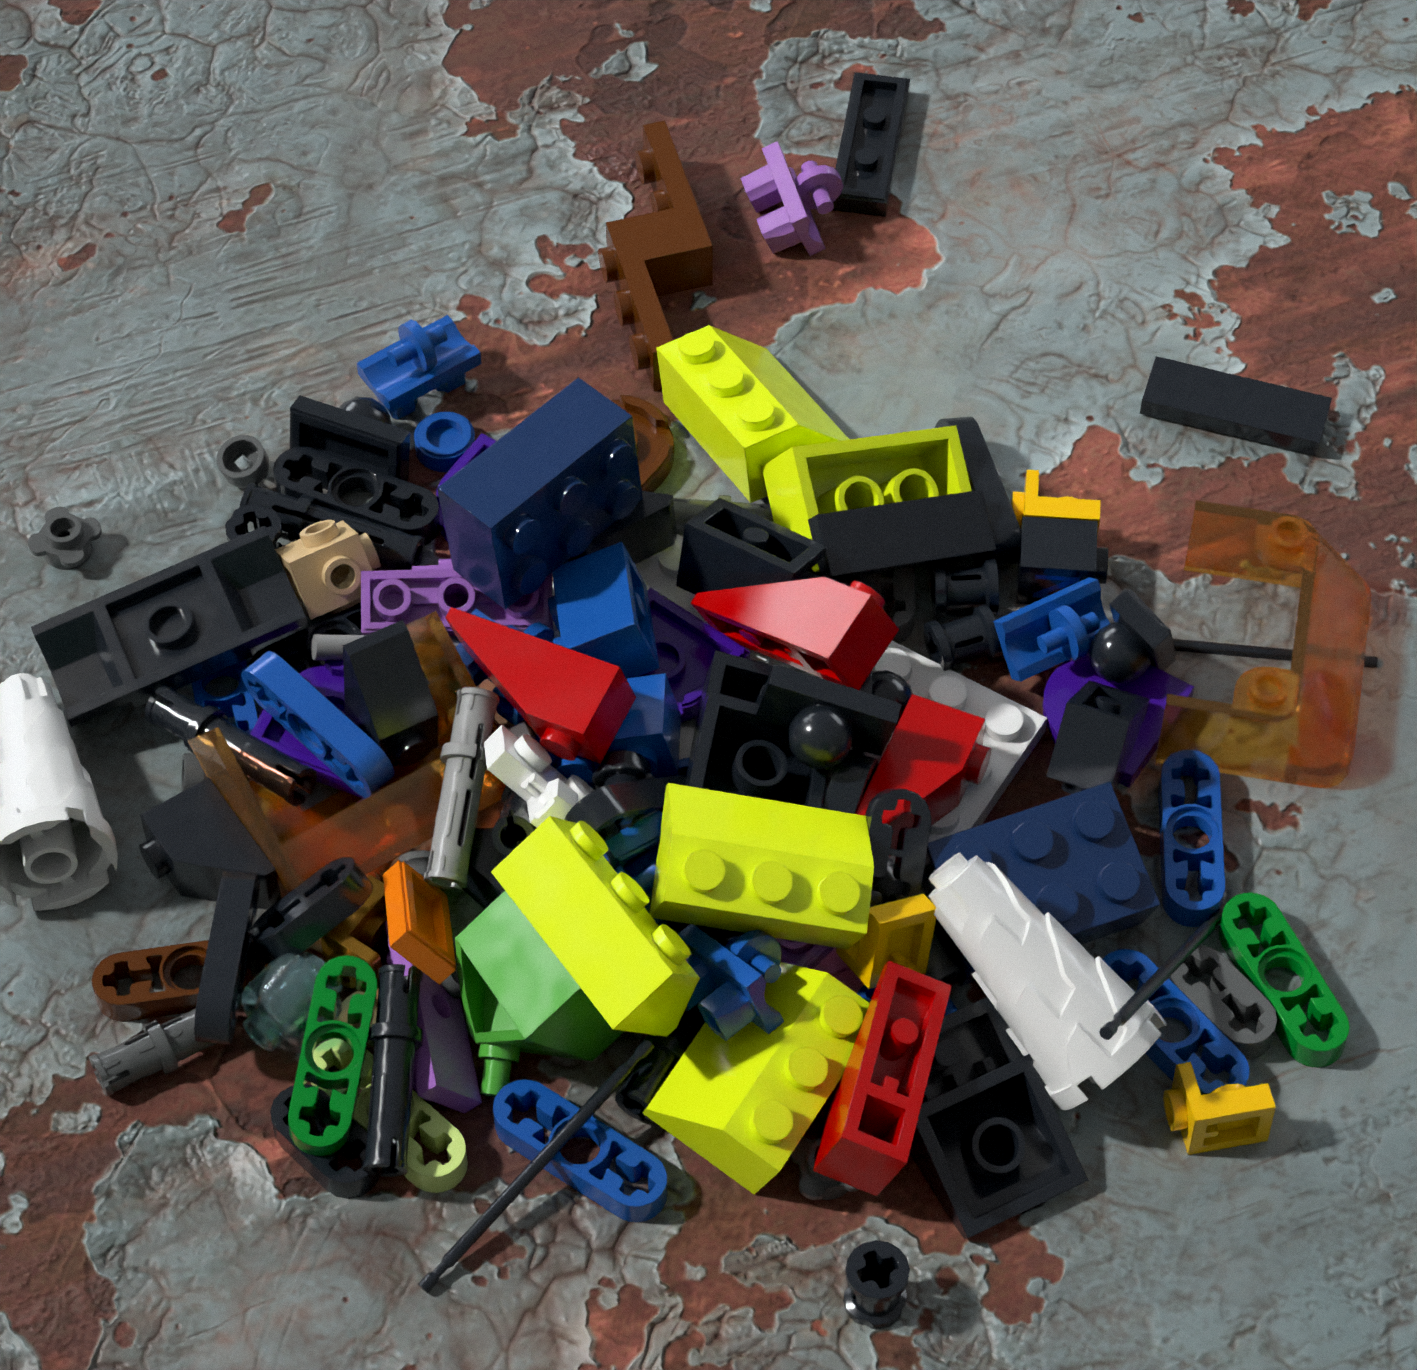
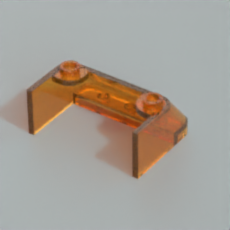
M1196 500L1184 570L1300 588L1291 669L1262 666L1246 671L1236 682L1232 704L1167 694L1156 763L1163 764L1171 754L1181 750H1196L1211 757L1217 764L1220 773L1314 788L1333 787L1347 777L1354 757L1372 595L1370 587L1307 520L1291 514Z
M436 611L405 625L409 630L422 670L430 683L428 686L438 712V747L431 750L424 759L413 765L394 766V777L371 795L362 799L344 791H339L301 812L299 806L288 804L283 798L254 781L248 782L219 727L187 740L207 778H210L273 864L278 880L289 892L322 867L341 857L353 858L366 875L433 837L446 766L440 757L442 746L450 742L457 705V691L459 689L462 690L464 687H476ZM495 721L493 724L492 734L498 729ZM489 770L485 771L478 812L501 800V795L506 786Z

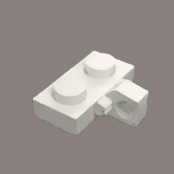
M501 725L484 742L487 770L527 802L529 821L536 828L549 816L565 820L570 809L582 798L594 791L580 777L571 775L567 779L550 765L552 759L547 751L527 734H523L518 738Z

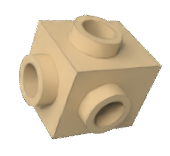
M323 520L314 523L299 533L301 539L275 549L304 614L311 620L328 612L332 615L360 603L361 571H372L381 566L369 536L366 533L358 535L343 520L335 523L334 520Z

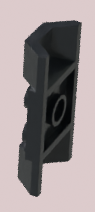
M265 526L31 626V629L63 701L67 721L73 727L130 701L134 708L147 703L150 697L157 699L159 696H157L155 691L162 686H170L177 690L251 658L253 655L250 649L309 623L284 571Z

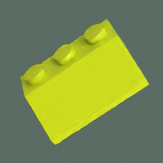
M710 325L687 333L656 348L665 405L750 503L768 496L761 466L791 447L849 440L767 348Z
M956 425L791 447L761 466L774 523L811 540L812 536L808 519L817 514L972 491ZM818 563L811 568L814 572L820 571Z
M668 783L665 790L650 915L656 919L743 933L759 929L767 932L774 938L848 950L867 934L874 862L866 816Z
M549 816L500 862L491 873L612 1029L667 1037L677 1028L700 979L686 961L691 955L688 946L670 927L665 924L659 926L644 908L649 903L648 896L644 890L626 873L620 872L617 874L603 856L608 851L605 841L590 825L581 820L575 823Z
M780 962V977L773 983H766L764 992L765 1002L781 1014L784 1022L770 1034H767L753 1022H750L728 1041L723 1040L714 1033L705 1022L643 1112L649 1119L754 1195L780 1172L841 1079L870 1004L827 972Z

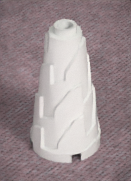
M20 673L10 676L0 684V900L17 907L16 895L32 899L33 911L60 909L78 904L92 897L109 883L107 873L109 865L113 864L115 870L117 869L118 853L116 840L112 828L103 818L90 774L80 764L75 743L70 737L63 711L58 709L51 685L42 677L36 678L31 674Z
M959 852L942 864L929 877L931 883L936 887L929 895V898L936 907L935 917L975 970L972 976L1010 1027L1006 1029L1008 1035L1023 1056L1031 1055L1033 1066L1039 1073L1051 1100L1060 1110L1072 1109L1089 1100L1077 1086L1082 1081L1088 1078L1091 1083H1097L1103 1090L1128 1070L1160 1037L1162 1033L1158 1029L1166 1026V1021L1148 1000L1123 1026L1118 1027L1117 1033L1111 1039L1105 1040L1100 1036V1029L1107 1022L1113 1020L1114 1014L1135 992L1099 956L1094 959L1049 912L1044 915L995 864L984 862L978 856L967 861Z

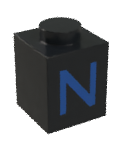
M1022 517L1016 604H1032L1088 577L1098 579L1099 584H1106L1109 550L1108 547L1097 546L1098 521Z

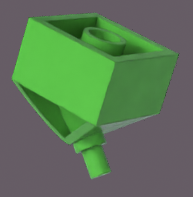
M506 891L455 937L456 963L464 1012L470 1035L477 1044H480L478 1058L485 1060L480 1090L481 1095L496 1097L498 1092L505 1085L509 1084L512 1064L519 1063L520 1052L593 1061L624 1032L611 1028Z

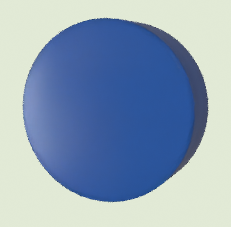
M454 412L433 413L422 419L414 432L415 452L418 460L428 469L438 472H448L475 441V432L470 421Z

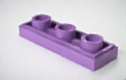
M453 569L361 571L362 635L371 634L403 620L410 636H456L445 618L451 608L446 604V600L454 593H462L468 597V601L464 606L456 608L461 611L472 613L475 609H478L498 624L507 627L513 625L522 632L537 622H541L553 630V619L548 607V598L553 596L552 573L545 578L542 585L536 591L525 594L505 610Z
M386 921V922H385V926H386L385 929H386V935H387V940H388V945H389L388 924H387V921ZM389 945L390 951L387 954L388 965H405L404 976H407L409 968L414 965ZM423 973V978L420 982L417 1026L422 1028L424 1034L422 1047L415 1050L413 1088L418 1096L426 1101H433L456 1111L466 1113L481 1104L482 1101L461 999L450 996L441 984L439 985Z

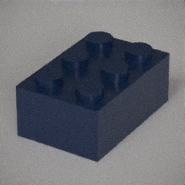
M578 377L441 484L437 490L453 570L506 610L525 594L536 591L542 585L545 578L570 557L583 553L591 541L612 523L627 517L635 509L638 502L643 499L632 415Z
M1111 782L928 842L921 887L925 896L930 901L929 895L936 887L931 883L929 877L942 864L959 852L967 861L978 856L984 862L995 864L1044 915L1049 912L1081 945L1142 924L1160 905ZM936 918V925L947 953L961 971L957 976L960 986L976 981L972 976L975 970Z

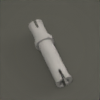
M464 687L462 690L459 689L457 691V705L450 742L442 746L440 757L446 766L424 882L443 889L461 890L462 887H467V872L477 825L485 771H488L484 742L492 735L496 708L500 700L499 695L476 687Z

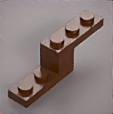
M665 120L643 125V149L635 151L636 167L640 181L643 185L651 183L653 192L650 194L653 212L606 222L607 247L598 249L599 263L605 283L615 282L617 291H614L613 297L618 321L621 326L630 325L633 335L629 336V345L636 370L646 369L654 392L662 390L656 348L673 341L658 296L713 285V245Z

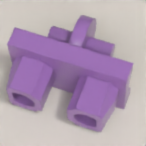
M778 141L762 148L768 164L742 177L741 181L757 213L780 202L784 204L783 207L757 218L761 233L772 253L774 254L792 247L800 242L803 243L810 256L826 249L810 209H817L820 214H827L833 210V202L839 197L843 189L839 172L834 167L827 165L818 166L815 161H807L801 166L802 173L797 176L794 169L788 166Z

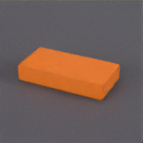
M398 860L383 874L389 945L398 954L440 985L456 970L448 897L439 888L424 882V877L407 863Z

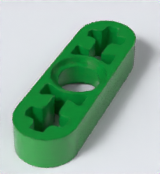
M1242 893L1234 896L1226 903L1222 912L1218 932L1222 947L1235 968L1274 1007L1277 1016L1275 1032L1290 1056L1308 1067L1320 1068L1333 1064L1341 1057L1349 1034V1020L1346 1013L1278 906L1268 897L1258 893ZM1240 919H1246L1247 923L1251 926L1263 925L1260 941L1250 928L1238 929ZM1261 943L1264 951L1257 957ZM1285 967L1293 970L1300 977L1302 985L1293 991H1279L1268 984L1264 974L1272 968ZM1309 1002L1308 1009L1305 1015L1301 1008H1303ZM1307 1018L1315 1030H1329L1327 1041L1322 1042L1316 1034L1304 1035Z
M338 956L329 960L321 967L316 976L289 1107L288 1124L289 1133L294 1144L303 1152L314 1156H325L338 1151L347 1142L351 1132L367 1052L369 1028L372 1026L377 1001L376 975L367 962L355 956ZM343 976L356 978V989L365 992L364 995H352L347 1014V1023L334 1020L337 1009L336 991L328 989V986H340ZM323 1016L329 1021L319 1022V1018ZM361 1023V1026L357 1029L350 1024ZM326 1039H341L351 1047L354 1056L351 1063L345 1069L338 1072H328L321 1069L315 1063L313 1052L317 1045ZM308 1081H309V1082H312V1083L315 1084V1085H317V1086L305 1088L306 1083H307ZM319 1087L332 1090L329 1103L330 1119L339 1122L338 1126H326L323 1136H314L310 1134V1123L301 1120V1117H309L315 1114L319 1098ZM348 1088V1091L345 1095L337 1090Z

